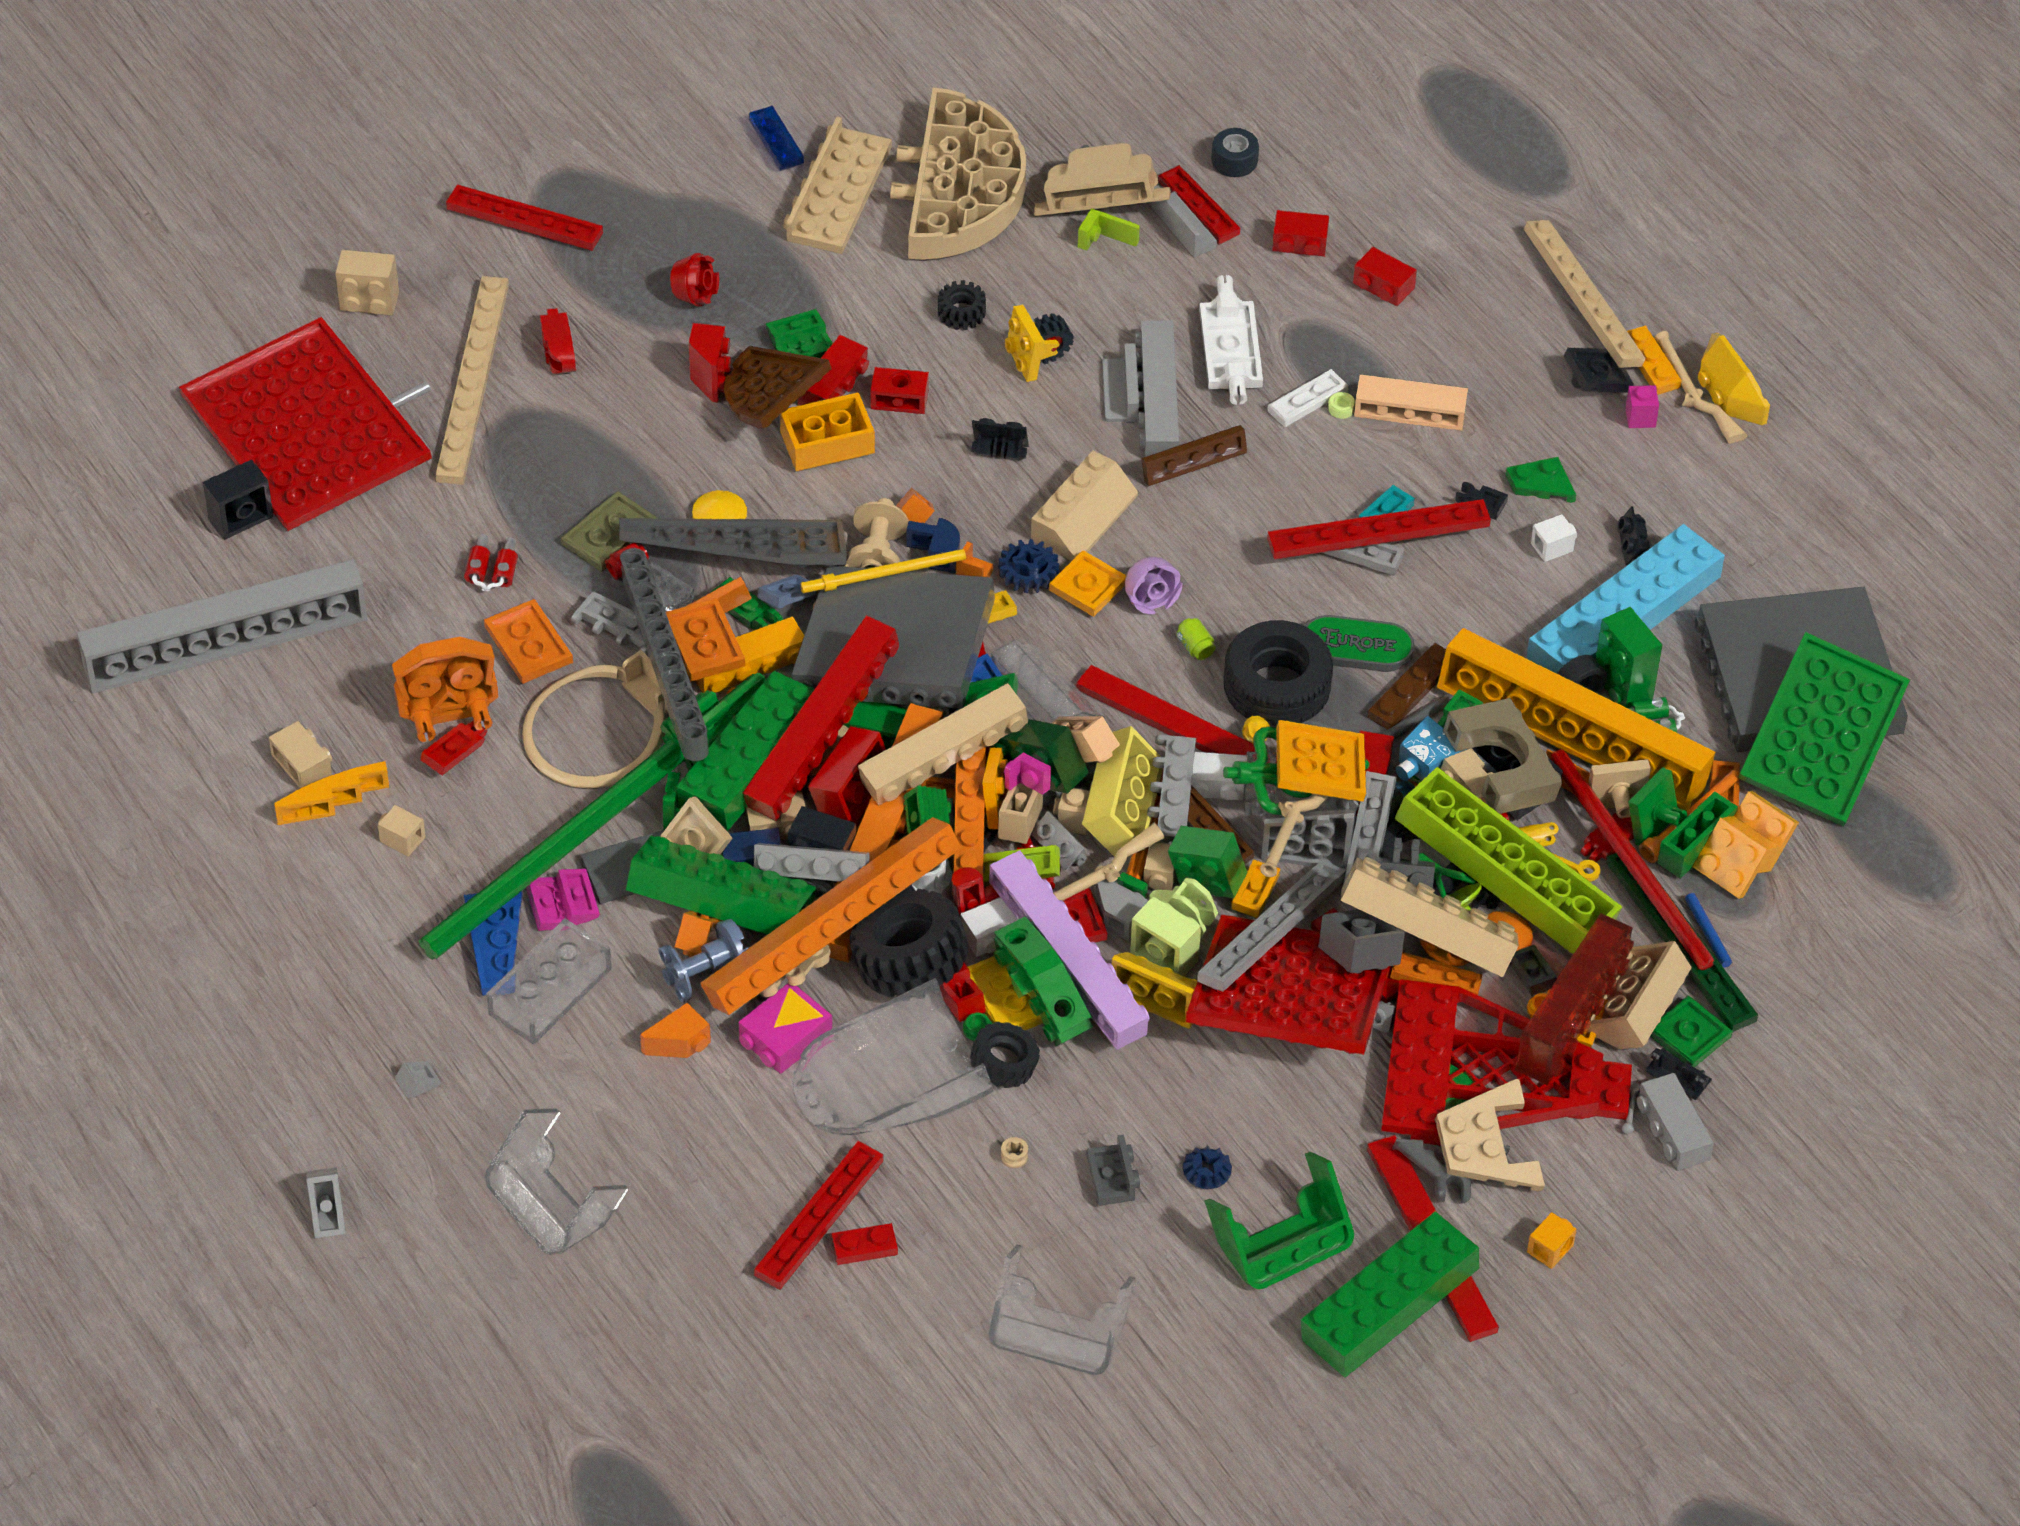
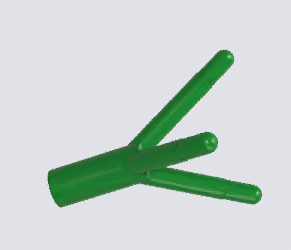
M1424 853L1419 854L1418 861L1435 862ZM1435 862L1434 879L1442 898L1445 897L1446 892L1440 877L1441 875L1470 884L1476 883L1475 879L1465 876L1463 872L1443 868Z

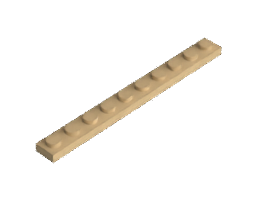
M481 277L436 471V482L464 485L509 288L508 278Z

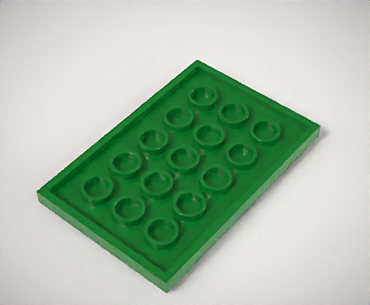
M1805 632L1738 778L1844 827L1910 679Z

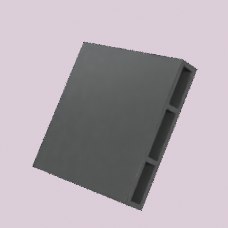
M827 567L825 574L833 573L835 576L868 568ZM909 571L837 586V589L825 592L824 589L819 590L792 672V679L815 689L867 615L896 629L899 648L897 653L885 663L881 676L878 679H874L863 701L910 705L912 703L919 706L962 709L995 601L993 578Z
M1865 586L1700 604L1699 615L1695 616L1696 632L1701 633L1702 652L1708 656V672L1715 679V695L1722 702L1721 715L1723 720L1727 719L1728 738L1730 742L1734 741L1737 753L1751 750L1805 632L1893 671ZM1901 700L1885 736L1904 734L1908 715L1903 700Z

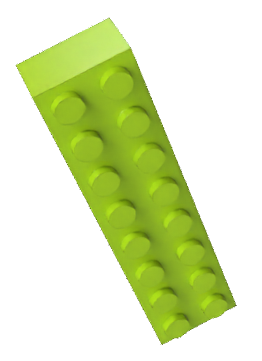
M1438 767L1404 797L1395 819L1579 959L1612 928L1622 909L1620 904Z

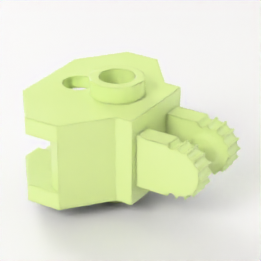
M1185 878L1180 886H1175L1172 891L1158 889L1152 891L1149 895V900L1154 896L1162 902L1169 903L1175 910L1186 917L1189 916L1201 925L1200 939L1207 930L1205 925L1210 926L1218 914L1210 892L1195 879Z

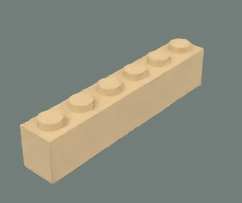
M1007 683L858 765L861 782L878 806L886 801H892L904 791L921 785L933 775L945 772L951 765L970 758L980 749L992 746L1000 738L1022 729L1028 723L1026 707Z

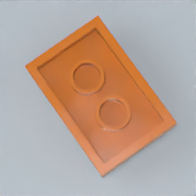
M718 598L666 612L691 681L745 666V657Z
M535 599L484 619V627L522 684L573 663L572 653Z

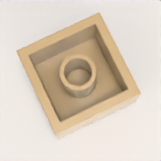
M342 250L336 269L340 310L393 315L399 295L395 255Z

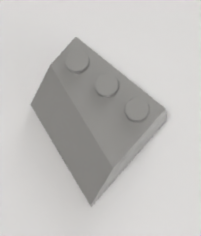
M1356 809L1300 812L1304 816V820L1302 823L1295 824L1279 862L1314 867L1322 860L1346 869L1353 839ZM1267 814L1265 818L1262 860H1267L1284 822L1285 817L1283 815Z

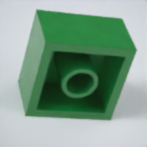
M1180 826L1168 849L1179 884L1181 885L1185 878L1195 879L1211 895L1216 897L1235 898L1248 873L1235 835L1232 832Z

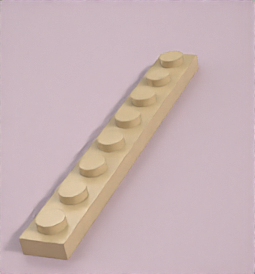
M1549 220L1527 221L1523 230L1619 368L1641 367L1646 358Z

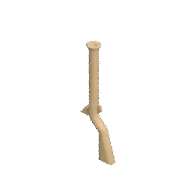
M1662 331L1656 334L1654 339L1659 343L1665 356L1682 380L1681 385L1686 393L1682 407H1694L1697 410L1713 415L1729 444L1746 439L1747 433L1718 405L1701 399L1703 390L1695 388L1669 340V333Z
M1312 794L1310 799L1286 802L1285 804L1279 802L1278 807L1285 819L1266 862L1260 867L1263 875L1267 877L1276 876V867L1296 823H1302L1304 820V816L1300 812L1317 809L1329 796Z
M1154 822L1117 851L1112 863L1097 867L1094 872L1053 892L1058 900L1063 901L1104 879H1107L1108 882L1116 881L1120 877L1119 871L1122 869L1127 857L1164 839L1162 831Z

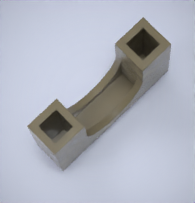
M1510 698L1449 711L1443 732L1456 752L1484 745H1493L1510 751L1521 764L1520 767L1487 775L1481 794L1491 808L1502 814L1556 800L1562 784L1561 777L1552 767L1546 752L1539 746L1534 732L1528 728L1523 720L1521 711L1515 707Z

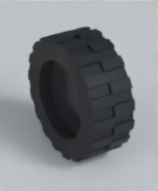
M1009 1022L989 1023L985 1028H981L974 1041L970 1053L971 1065L975 1068V1072L995 1086H1004V1088L1019 1087L1031 1078L1040 1057V1049L1036 1044L1035 1038H1032L1027 1030H1023L1022 1027L1012 1025ZM994 1046L1007 1048L1019 1057V1061L1017 1063L1004 1062L991 1053V1048Z

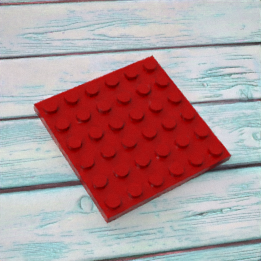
M1221 914L1203 967L1255 920ZM1293 927L1223 992L1197 982L1186 1012V1022L1201 1027L1209 1026L1225 1029L1229 1032H1242L1262 1038L1269 1037L1285 1040L1289 1043H1302L1313 1045L1317 1048H1329L1349 1054L1357 1053L1364 1055L1391 966H1388L1386 969L1375 968L1363 970L1361 973H1350L1318 947L1320 932Z

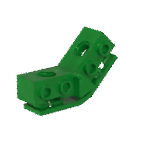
M1025 916L994 932L995 938L993 939L996 951L993 953L997 963L1001 968L1004 966L1007 968L1014 991L1019 999L1029 994L1031 998L1028 1000L1030 1008L1036 1016L1040 1015L1045 1025L1042 1027L1043 1032L1050 1043L1054 1042L1056 1047L1093 1027L1089 1020L1091 1015L1063 962L1053 947ZM1054 1005H1059L1064 1009V1017H1060L1055 1013Z

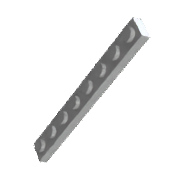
M1321 860L1200 969L1197 982L1222 992L1226 990L1344 882L1346 869Z

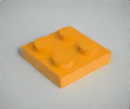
M1082 550L1049 583V591L1094 617L1125 586L1126 575Z
M990 748L983 778L988 829H998L999 810L1008 792V789L1005 788L1004 769L1008 764V760L1003 759L1002 748Z

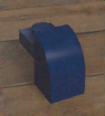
M943 518L938 519L936 526L909 521L907 526V547L928 551V556L960 550V533L954 524ZM956 562L928 567V569L955 574Z

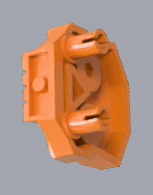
M460 636L423 643L392 664L396 678L394 692L399 715L415 723L418 740L426 742L425 732H427L428 740H433L436 737L434 724L473 717L474 727L477 730H483L481 721L484 722L485 730L492 726L493 722L488 706L499 696L497 680L493 669L495 657L490 644Z

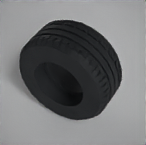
M1269 620L1252 625L1240 632L1227 649L1224 665V690L1227 699L1233 708L1245 718L1260 716L1269 723L1270 727H1277L1279 720L1303 723L1316 716L1329 700L1333 676L1332 654L1327 644L1319 635L1298 623L1285 620ZM1281 666L1297 672L1300 676L1289 681H1272L1262 677L1257 671L1265 667Z

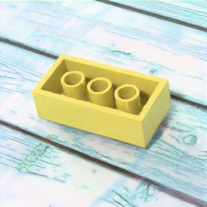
M1132 726L1112 732L1120 745L1112 751L1113 755L1108 760L1102 763L1097 762L1082 825L1114 857L1121 847L1150 826L1151 817L1147 815L1149 807H1154L1157 796L1156 792L1150 790L1151 782H1160L1163 768L1153 766V758L1161 756Z

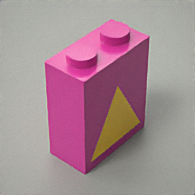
M789 983L738 1022L739 1041L747 1050H753L760 1056L761 1061L767 1067H773L780 1074L833 1033L832 1015L798 986H791Z

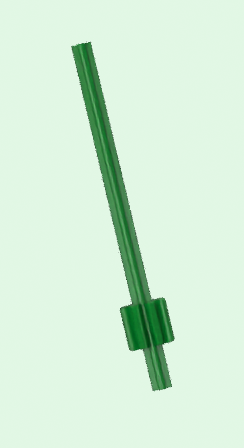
M758 672L752 674L719 701L716 693L709 690L695 695L706 725L708 747L712 745L765 682V677ZM670 716L660 726L661 731L665 733L662 737L664 742L662 747L419 939V946L425 950L426 956L432 960L439 958L682 762H685L687 769L690 770L697 761H690L683 756Z

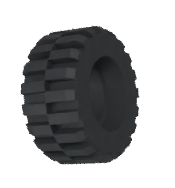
M917 889V891L903 890L902 893L897 894L852 927L849 939L850 948L864 983L873 991L892 998L895 995H898L899 998H909V995H916V997L925 995L924 992L929 990L933 992L939 989L942 983L945 982L947 984L953 979V974L958 973L962 968L963 962H965L968 955L969 946L961 918L953 902L938 892L931 891L929 893L926 889Z

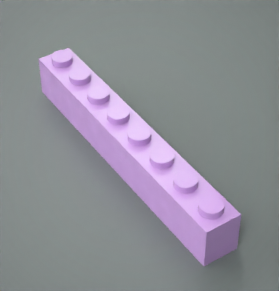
M1019 850L990 864L989 883L1017 920L1025 916L1053 947L1069 973L1091 1017L1115 1049L1118 1050L1146 1036L1148 1021L1150 1020L1146 1008L1143 1005H1138L1133 998L1129 986L1122 984L1118 979L1113 965L1105 962L1096 943L1089 941L1085 936L1082 925L1078 921H1074L1069 915L1066 904L1062 900H1058L1053 894L1050 883L1039 876L1033 861L1026 859Z

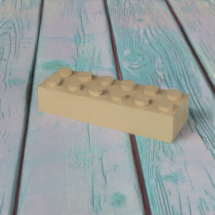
M1365 857L1364 860L1356 858L1341 890L1342 902L1501 977L1504 976L1519 946L1518 933L1514 932L1515 928L1504 921H1499L1497 924L1487 919L1488 915L1479 909L1472 908L1471 911L1460 906L1461 902L1448 895L1442 898L1434 894L1435 890L1426 884L1419 882L1418 885L1410 883L1406 881L1408 878L1406 875L1396 870H1391L1389 873L1381 869V864L1371 858Z

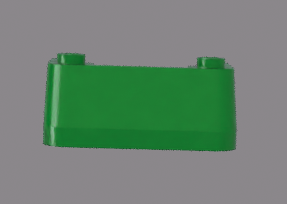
M1310 1151L1305 1153L1313 1182L1303 1186L1297 1194L1296 1204L1299 1214L1250 1237L1246 1228L1241 1223L1234 1221L1229 1207L1210 1198L1204 1200L1219 1246L1247 1285L1255 1289H1265L1345 1251L1351 1246L1354 1240V1230L1332 1161Z

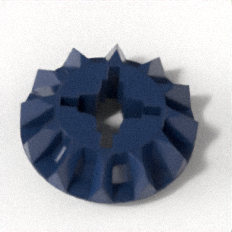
M1207 1144L1203 1149L1195 1147L1192 1153L1186 1154L1183 1163L1184 1176L1192 1185L1198 1188H1218L1225 1184L1231 1176L1232 1165L1229 1155H1224L1220 1148L1216 1150L1210 1149ZM1202 1161H1206L1208 1165L1213 1164V1172L1207 1167L1202 1168Z

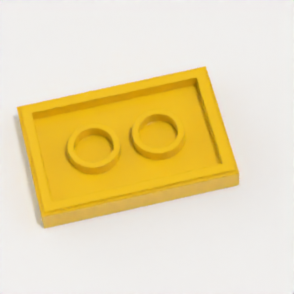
M994 956L968 966L971 979L984 994L985 1014L992 1024L995 1022H1009L1012 1025L1022 1027L1025 1031L1043 1024L1040 1015L1036 1016L1030 1008L1028 1000L1031 998L1029 994L1020 999L1018 998L1007 968L1005 966L1001 968Z

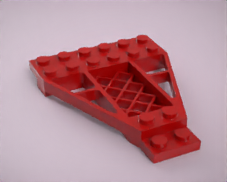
M1400 979L1381 1131L1411 1135V1140H1423V1144L1441 1146L1435 1118L1437 1114L1445 1111L1446 1099L1470 1100L1492 1090V1088H1486L1485 1085L1493 1080L1499 1086L1508 1082L1501 1075L1509 1070L1519 1079L1520 1085L1524 1084L1531 1093H1523L1525 1102L1523 1109L1514 1110L1522 1112L1497 1117L1499 1129L1563 1117L1585 1119L1598 1116L1626 1120L1629 1108L1632 1064L1603 1061V1053L1459 986ZM1463 1002L1497 1018V1032L1495 1034H1485L1456 1029L1457 1003ZM1503 1022L1544 1041L1505 1036L1502 1033ZM1467 1052L1474 1060L1464 1065L1458 1057ZM1495 1056L1504 1063L1497 1069H1494L1487 1062ZM1525 1060L1534 1067L1526 1073L1518 1066ZM1450 1063L1459 1069L1449 1075ZM1555 1064L1564 1071L1556 1077L1548 1070V1068ZM1479 1066L1487 1073L1481 1079H1478L1471 1072ZM1465 1072L1474 1083L1471 1085L1456 1084L1452 1079ZM1539 1074L1547 1081V1083L1540 1087L1531 1080ZM1570 1078L1568 1091L1561 1083ZM1554 1088L1561 1097L1547 1096L1545 1093Z

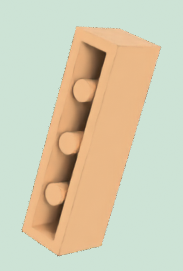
M1360 375L1354 417L1462 431L1468 388Z

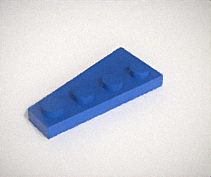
M523 890L470 932L482 996L512 991ZM477 893L464 895V903Z

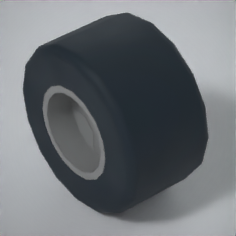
M1227 128L1220 131L1214 137L1211 160L1213 167L1219 173L1229 177H1243L1256 169L1259 157V143L1253 133L1241 128Z

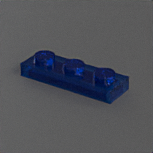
M773 105L749 113L750 123L780 171L804 164V155Z

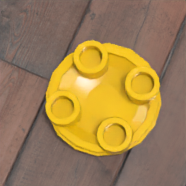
M723 490L707 492L700 496L692 509V519H746L747 507L744 500L735 493Z

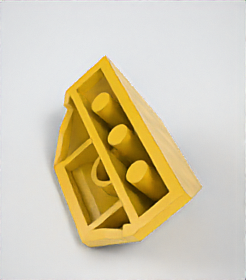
M1718 332L1713 333L1701 360L1700 372L1698 373L1700 385L1706 388L1711 395L1713 403L1718 405L1728 416L1759 425L1767 424L1770 404L1762 396L1761 389L1751 371L1726 337Z

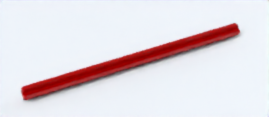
M1563 749L1553 752L1551 760L1563 770L1562 777L1695 964L1702 971L1710 968L1713 965L1714 958Z

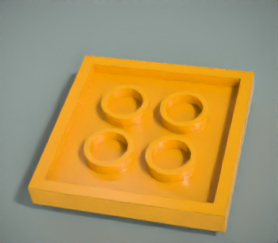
M1283 720L1278 721L1276 728L1278 788L1347 800L1364 801L1366 796L1364 734Z

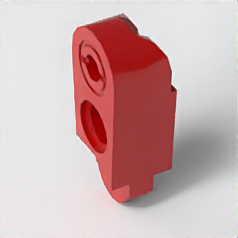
M558 308L546 309L547 315H540L546 364L550 365V370L553 374L576 372L575 354L567 312L558 313Z

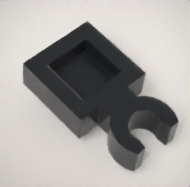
M1463 482L1461 491L1464 493L1457 491L1455 499L1457 503L1484 499L1490 518L1497 520L1508 501V494L1484 485L1480 490H1477L1473 484Z

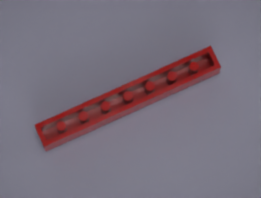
M865 616L744 790L743 796L748 808L775 821L778 820L782 813L787 812L796 792L802 790L805 786L809 773L813 768L819 766L827 747L833 745L836 741L838 731L844 723L846 724L850 721L854 708L859 701H863L866 698L869 687L874 679H878L881 676L885 663L897 653L899 641L895 628L870 616Z

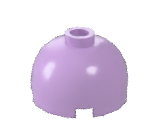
M1147 557L1134 563L1129 569L1125 578V591L1136 609L1145 614H1155L1156 612L1153 609L1164 605L1168 609L1175 603L1180 596L1183 583L1180 581L1181 575L1172 564L1163 558Z

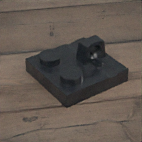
M1567 347L1564 357L1573 372L1571 382L1575 388H1581L1587 392L1628 393L1629 386H1634L1626 369L1619 368L1607 349Z

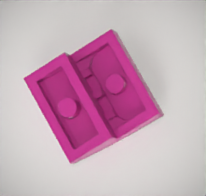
M560 869L556 877L537 878L526 887L538 931L579 925L594 920L600 915L586 869Z

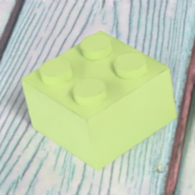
M1153 896L1132 918L1130 953L1145 957L1152 963L1170 968L1175 973L1185 976L1199 961L1201 925L1192 917H1186L1175 910L1169 903L1162 902Z

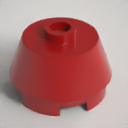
M695 253L676 261L670 275V284L674 296L679 300L698 307L712 303L710 298L712 294H717L719 289V272H714L711 264L715 260L709 255Z

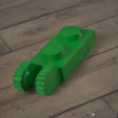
M729 577L714 590L726 585L734 579ZM750 591L751 600L728 611L734 618L753 630L768 626V623L763 619H766L771 624L784 620L779 612L773 607L768 606Z

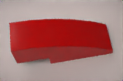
M963 962L960 971L953 974V979L947 984L945 982L942 983L940 988L937 989L959 1022L965 1021L973 1013L986 1012L984 994L971 979L969 968Z

